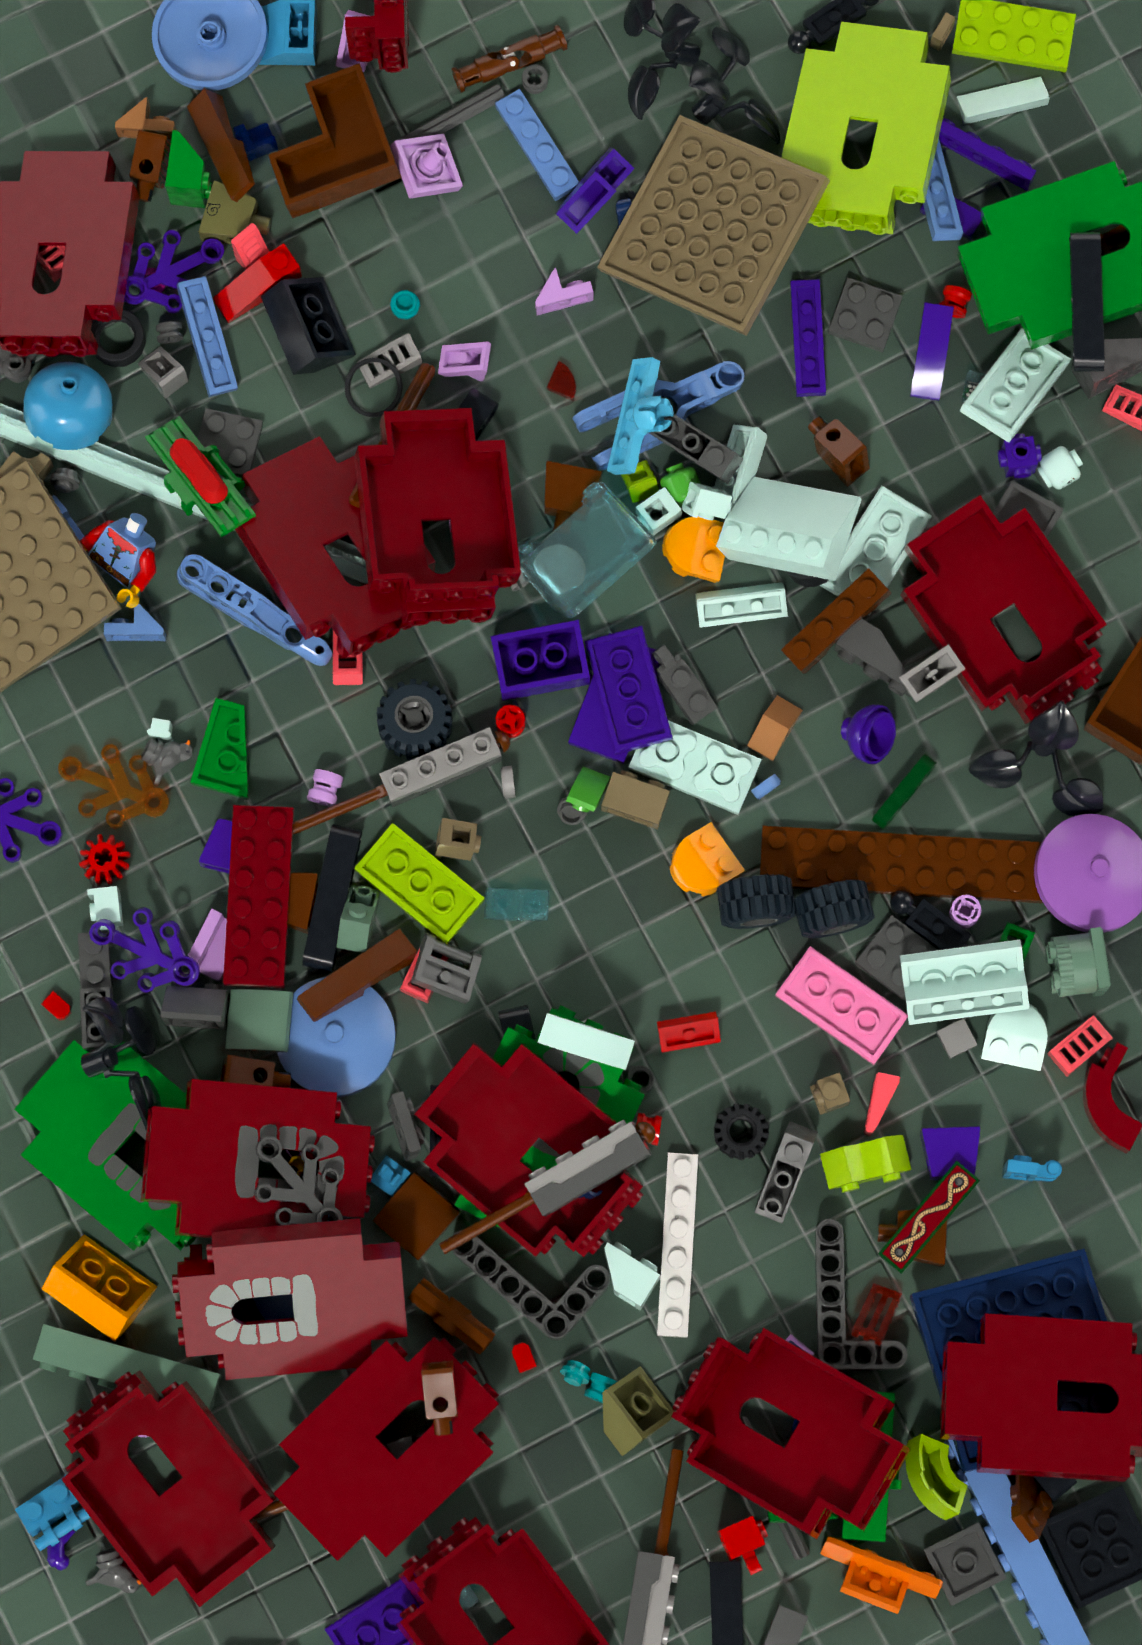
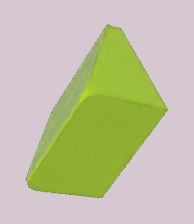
M647 460L637 464L635 473L620 474L633 503L649 498L659 491L656 477Z

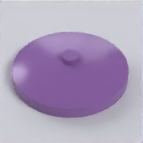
M1082 814L1061 822L1044 838L1035 858L1034 878L1042 902L1059 921L1082 932L1088 933L1090 928L1101 927V929L1103 928V933L1125 926L1142 911V840L1127 825L1105 815Z

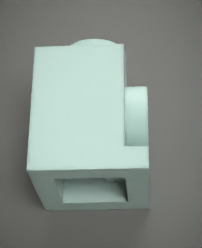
M690 481L688 493L681 509L695 518L701 517L713 521L715 516L725 519L731 511L732 496L721 489Z
M664 487L636 507V514L638 516L634 519L642 532L645 533L649 530L652 536H654L675 520L677 521L682 518V509ZM659 512L662 517L659 520H653L651 514Z
M117 886L87 889L89 898L94 900V903L89 904L91 921L107 919L115 925V928L124 926L119 888ZM101 926V931L109 932L107 927Z

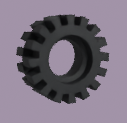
M738 1103L732 1107L728 1106L719 1114L715 1122L714 1136L716 1145L719 1146L723 1154H727L731 1159L744 1160L746 1158H753L762 1151L768 1140L769 1126L766 1122V1117L763 1113L759 1112L758 1108L749 1106L750 1104L744 1103V1105H739ZM743 1120L752 1126L753 1136L748 1142L737 1143L730 1137L729 1129L734 1122Z

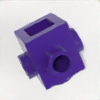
M1016 434L1010 443L1004 440L1001 450H998L1000 468L1004 467L1006 478L1029 477L1035 473L1038 462L1042 460L1040 445H1035L1033 436L1025 437V434ZM1025 452L1026 455L1019 456L1017 453Z

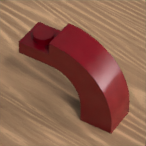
M1117 1042L1113 1049L1107 1047L1099 1063L1104 1065L1103 1068L1094 1063L1089 1067L1084 1080L1083 1103L1088 1120L1096 1133L1109 1145L1127 1154L1142 1128V1123L1123 1113L1115 1104L1111 1094L1113 1076L1128 1047Z

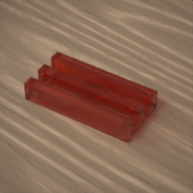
M873 1283L852 1329V1336L856 1338L858 1335L864 1336L863 1340L869 1342L872 1339L875 1340L876 1345L881 1346L902 1299V1293ZM877 1294H883L868 1328L862 1327ZM889 1297L893 1299L878 1332H875L874 1329Z

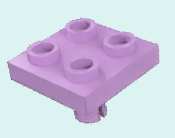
M444 134L396 140L390 145L409 199L455 192L463 187Z

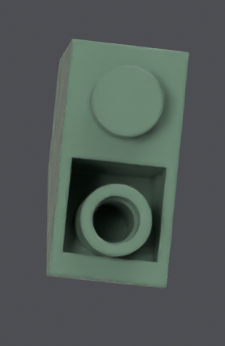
M351 885L340 918L337 948L361 953L368 949L380 898L379 890L367 886Z

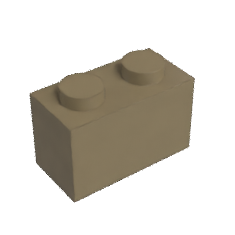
M621 770L620 774L613 772L601 805V811L658 830L670 795V791L665 789L666 785L654 780H649L648 783L637 780V775L628 771Z

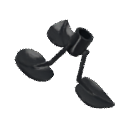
M630 0L624 15L626 33L629 36L637 37L645 29L662 39V50L669 59V62L651 64L649 68L643 65L639 66L630 79L628 101L632 112L640 120L643 119L644 113L652 105L659 91L660 78L655 70L667 67L676 69L678 64L693 67L699 60V46L685 40L700 23L701 19L683 4L676 3L668 9L662 21L663 33L652 28L648 23L655 13L654 0Z
M716 26L712 30L713 41L725 55L730 57V63L721 76H719L714 67L704 60H698L693 65L689 87L707 92L692 106L693 114L700 122L708 124L718 114L724 117L729 112L743 108L751 122L768 134L778 145L781 137L777 120L773 113L761 102L750 99L748 103L742 101L725 108L724 105L730 98V92L723 81L731 72L736 62L746 66L750 62V56L745 45L735 35Z
M1063 701L1039 714L1030 722L1028 734L1032 741L1027 742V747L1020 759L1016 760V755L1011 750L996 749L981 755L969 766L970 773L986 785L994 788H1008L1020 781L1022 770L1019 766L1025 763L1031 750H1034L1037 755L1042 757L1051 754L1058 784L1061 787L1052 795L1056 808L1062 813L1073 817L1082 814H1097L1104 808L1103 792L1097 783L1086 778L1072 779L1068 784L1063 780L1057 750H1067L1073 747L1079 737L1077 722Z
M109 997L96 998L87 1003L83 1010L92 1018L106 1042L99 1048L82 1055L81 1065L83 1071L90 1078L103 1073L105 1078L111 1076L129 1077V1089L143 1121L145 1130H147L148 1109L152 1106L161 1107L160 1096L154 1083L148 1076L141 1077L137 1071H116L113 1069L118 1064L117 1053L135 1043L141 1055L148 1056L153 1054L157 1046L155 1030L142 1009L137 1006L130 1007L125 1012V1025L132 1039L121 1044L124 1034L121 1028L123 1027L124 1020L118 1005Z

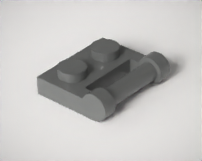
M426 933L420 944V952L411 983L466 1004L470 1001L482 955L474 951L468 953L438 941L434 935ZM433 951L466 964V969L431 956V953Z

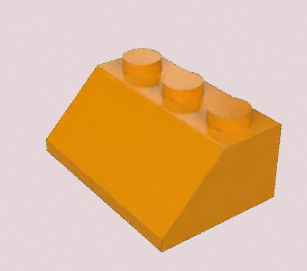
M84 1234L53 1265L41 1289L116 1342L133 1323L158 1286Z

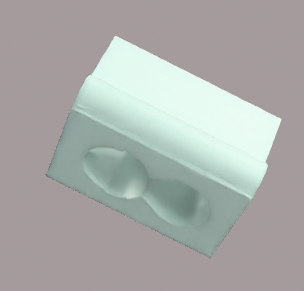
M152 718L151 729L147 730L149 737L156 741L159 739L163 743L173 741L171 721Z

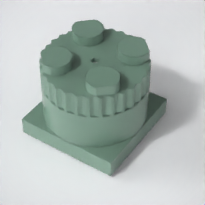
M1090 928L1088 933L1051 937V941L1047 942V946H1045V959L1047 964H1052L1053 969L1052 976H1049L1051 994L1058 993L1059 997L1092 993L1093 997L1103 996L1111 986L1103 928Z

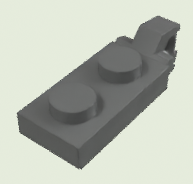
M665 645L652 653L660 665L656 669L659 674L658 679L692 726L718 708L679 654L673 657Z

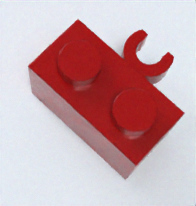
M750 1516L717 1532L730 1561L742 1556L750 1575L762 1571V1567L754 1552L755 1549L765 1545L764 1538L768 1537L761 1519L755 1521L754 1517Z

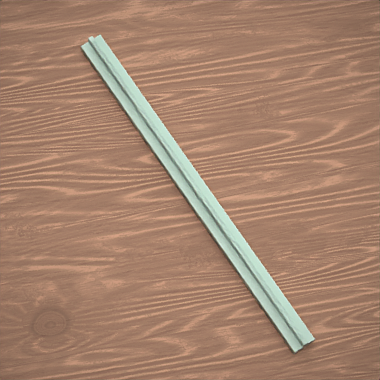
M0 403V437L37 452H42L47 456L182 510L181 498L176 492L169 493L164 486V476L170 473V471L99 442L78 450L53 448V444L42 440L38 436L35 438L26 426L22 411ZM195 504L192 508L193 514L206 519ZM338 539L324 546L341 574L362 583H368L366 561L355 545Z

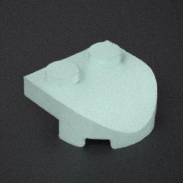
M1029 1004V1009L991 1014L987 1023L981 1059L1041 1071L1048 1034L1046 1021L1038 1009Z

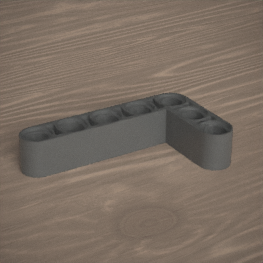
M829 1218L821 1221L815 1230L817 1359L826 1363L823 1358L824 1350L834 1348L839 1352L840 1360L836 1364L828 1365L838 1371L899 1369L906 1362L908 1355L907 1349L902 1343L898 1341H846L843 1227L835 1219ZM825 1226L834 1227L838 1234L837 1239L831 1242L825 1241L821 1237V1229ZM827 1256L834 1257L838 1262V1269L834 1272L825 1271L821 1265L822 1259ZM826 1287L835 1288L839 1294L838 1300L834 1303L826 1302L822 1297V1290ZM829 1317L835 1318L839 1322V1330L833 1334L827 1333L822 1326L824 1319ZM890 1347L898 1349L901 1353L900 1362L896 1364L887 1362L884 1355L886 1349ZM857 1348H865L870 1352L871 1358L867 1364H859L854 1359V1351Z
M477 1236L471 1239L473 1247L469 1252L461 1253L456 1248L452 1250L453 1254L551 1340L565 1338L610 1285V1275L605 1267L596 1264L589 1266L554 1305ZM490 1257L495 1260L496 1267L494 1271L484 1273L479 1269V1263L483 1258ZM595 1271L601 1272L605 1276V1283L598 1288L592 1287L588 1283V1276ZM513 1277L519 1282L517 1291L514 1293L503 1291L501 1286L506 1278ZM575 1294L581 1295L585 1299L584 1307L578 1311L570 1309L567 1304L568 1299ZM532 1297L538 1298L542 1302L541 1310L534 1314L527 1312L524 1308L526 1300ZM555 1317L565 1322L564 1330L558 1334L551 1333L547 1328L549 1320Z

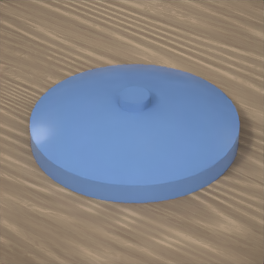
M164 0L158 8L153 21L152 43L161 66L175 81L195 90L202 91L205 88L215 91L241 82L256 69L267 47L268 24L258 0Z
M326 977L318 978L304 984L293 993L288 1052H277L285 1071L291 1073V1078L304 1089L337 1092V1097L353 1095L375 1083L389 1066L396 1044L394 1020L383 998L373 988L369 987L364 990L363 996L313 1022L297 1001V997Z

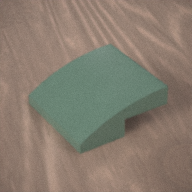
M231 989L225 1049L231 1051L288 1052L293 992Z

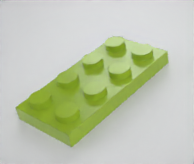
M961 0L952 54L1066 72L1076 14L993 0Z
M394 823L388 827L354 868L358 874L446 944L453 939L485 900L481 894Z

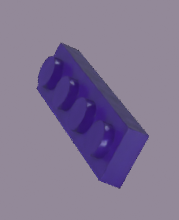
M943 118L939 134L941 145L1028 191L1036 174V170L1032 169L1029 163L1008 156L1002 148L990 146L982 142L976 134L964 132L957 128L952 121Z
M820 279L790 281L796 397L826 396Z

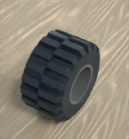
M410 679L409 685H405L401 681L397 683L398 688L395 690L391 686L387 690V697L382 696L380 707H377L379 735L381 740L385 741L386 748L389 751L393 749L395 755L400 758L404 754L407 760H413V756L420 757L436 750L438 747H444L446 745V738H450L452 726L450 704L448 705V699L445 694L441 695L440 689L434 685L431 688L429 687V682L422 680L421 684H417L416 679Z
M774 874L749 876L727 881L717 888L722 926L733 929L759 928L784 923L796 916L792 879L789 877Z
M845 880L807 890L794 899L802 937L822 938L860 928L875 918L866 882L861 880Z

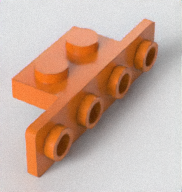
M827 1537L820 1553L825 1557L848 1565L840 1592L895 1614H898L907 1589L936 1599L943 1584L942 1580L937 1579L929 1572H919L911 1569L903 1562L888 1560L878 1556L872 1550L852 1546L841 1538Z

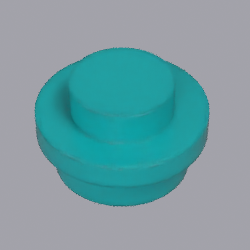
M402 290L392 297L390 306L392 313L397 318L407 320L413 318L418 313L420 302L415 293Z
M568 1360L567 1364L563 1365L560 1370L561 1374L564 1375V1380L573 1386L579 1387L581 1384L589 1383L590 1368L583 1363Z

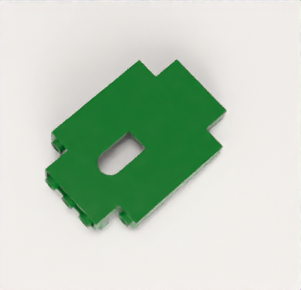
M1115 161L981 208V219L988 236L958 246L957 255L987 334L989 335L1021 323L1031 350L1072 336L1070 233L1091 232L1110 224L1124 226L1129 232L1130 241L1125 248L1101 256L1103 324L1142 311V182L1125 187L1128 185L1125 172L1122 168L1118 169Z

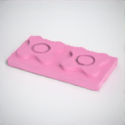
M811 946L775 994L777 998L872 1065H875L908 1018V1015Z

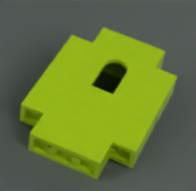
M841 22L835 52L806 48L781 158L824 175L830 180L808 223L817 227H841L846 231L864 230L876 235L893 234L895 229L894 206L896 200H901L907 204L925 203L951 83L949 66L926 63L929 49L927 32ZM850 119L878 123L870 160L866 166L860 169H849L841 161Z

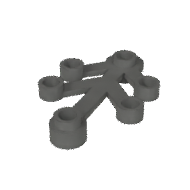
M268 1136L257 1143L256 1154L258 1158L264 1162H270L292 1189L273 1188L269 1184H261L254 1191L255 1199L260 1203H267L270 1200L305 1203L312 1212L298 1213L292 1212L291 1209L286 1207L280 1208L274 1214V1221L278 1226L322 1222L324 1215L329 1216L332 1221L343 1220L341 1212L335 1208L336 1187L340 1181V1173L336 1169L328 1168L321 1173L320 1180L325 1186L323 1203L314 1195L317 1161L321 1155L320 1149L316 1145L309 1144L301 1150V1158L304 1161L302 1181L282 1157V1145L277 1138ZM265 1144L273 1148V1153L270 1156L263 1153V1146ZM308 1148L313 1149L316 1153L313 1160L306 1157V1150ZM327 1172H332L335 1175L333 1183L326 1181L325 1175ZM261 1188L268 1189L269 1197L267 1199L260 1197L259 1191ZM282 1211L289 1215L287 1223H283L279 1219V1214Z

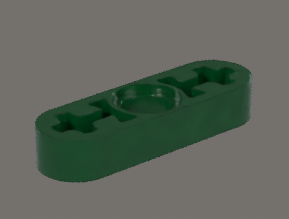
M924 754L880 807L872 821L884 830L930 775L937 762L927 754Z

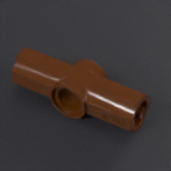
M425 1278L417 1284L408 1297L413 1304L433 1318L432 1321L452 1337L455 1335L479 1355L483 1353L496 1336L490 1328L473 1317L469 1309L452 1296L448 1297Z

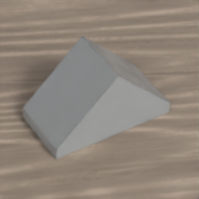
M161 346L137 363L165 399L188 382L183 366Z
M948 644L899 677V680L916 703L964 671L965 667Z

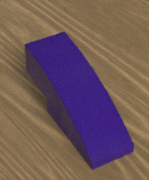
M610 147L573 189L555 214L577 234L616 192L615 189L635 168L614 148Z
M924 303L910 397L940 400L953 306Z

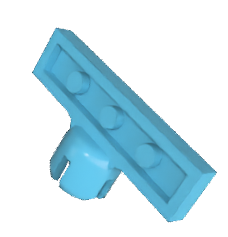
M653 357L632 360L607 471L612 474L635 473L644 435L650 432L664 431L672 423L671 420H664V417L674 416L673 407L669 400L661 398V396H653L661 362Z

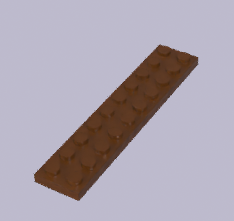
M779 826L762 827L760 875L774 874L789 877L792 879L793 889L810 890L839 881L861 880L866 882L869 893L894 894L897 891L904 890L912 896L957 898L961 895H970L977 900L1043 903L1037 891L1034 878L1035 858L1042 842Z

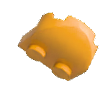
M688 517L670 527L665 533L662 550L663 555L667 557L673 567L672 570L683 577L689 575L713 583L719 582L725 556L716 545L724 523L701 517Z
M712 822L685 837L672 853L670 873L675 883L683 891H692L701 894V896L715 893L718 886L727 881L734 880L745 871Z

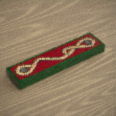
M956 1161L877 1255L902 1274L980 1180Z

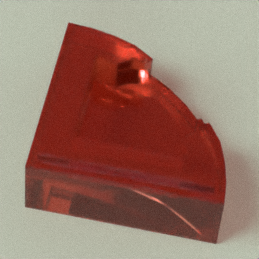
M558 361L547 385V390L574 401L576 395L575 379L569 368Z

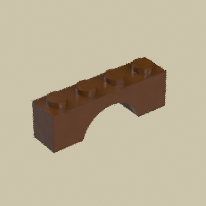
M868 568L787 643L781 651L803 674H806L827 654L833 644L863 617L873 612L892 593Z

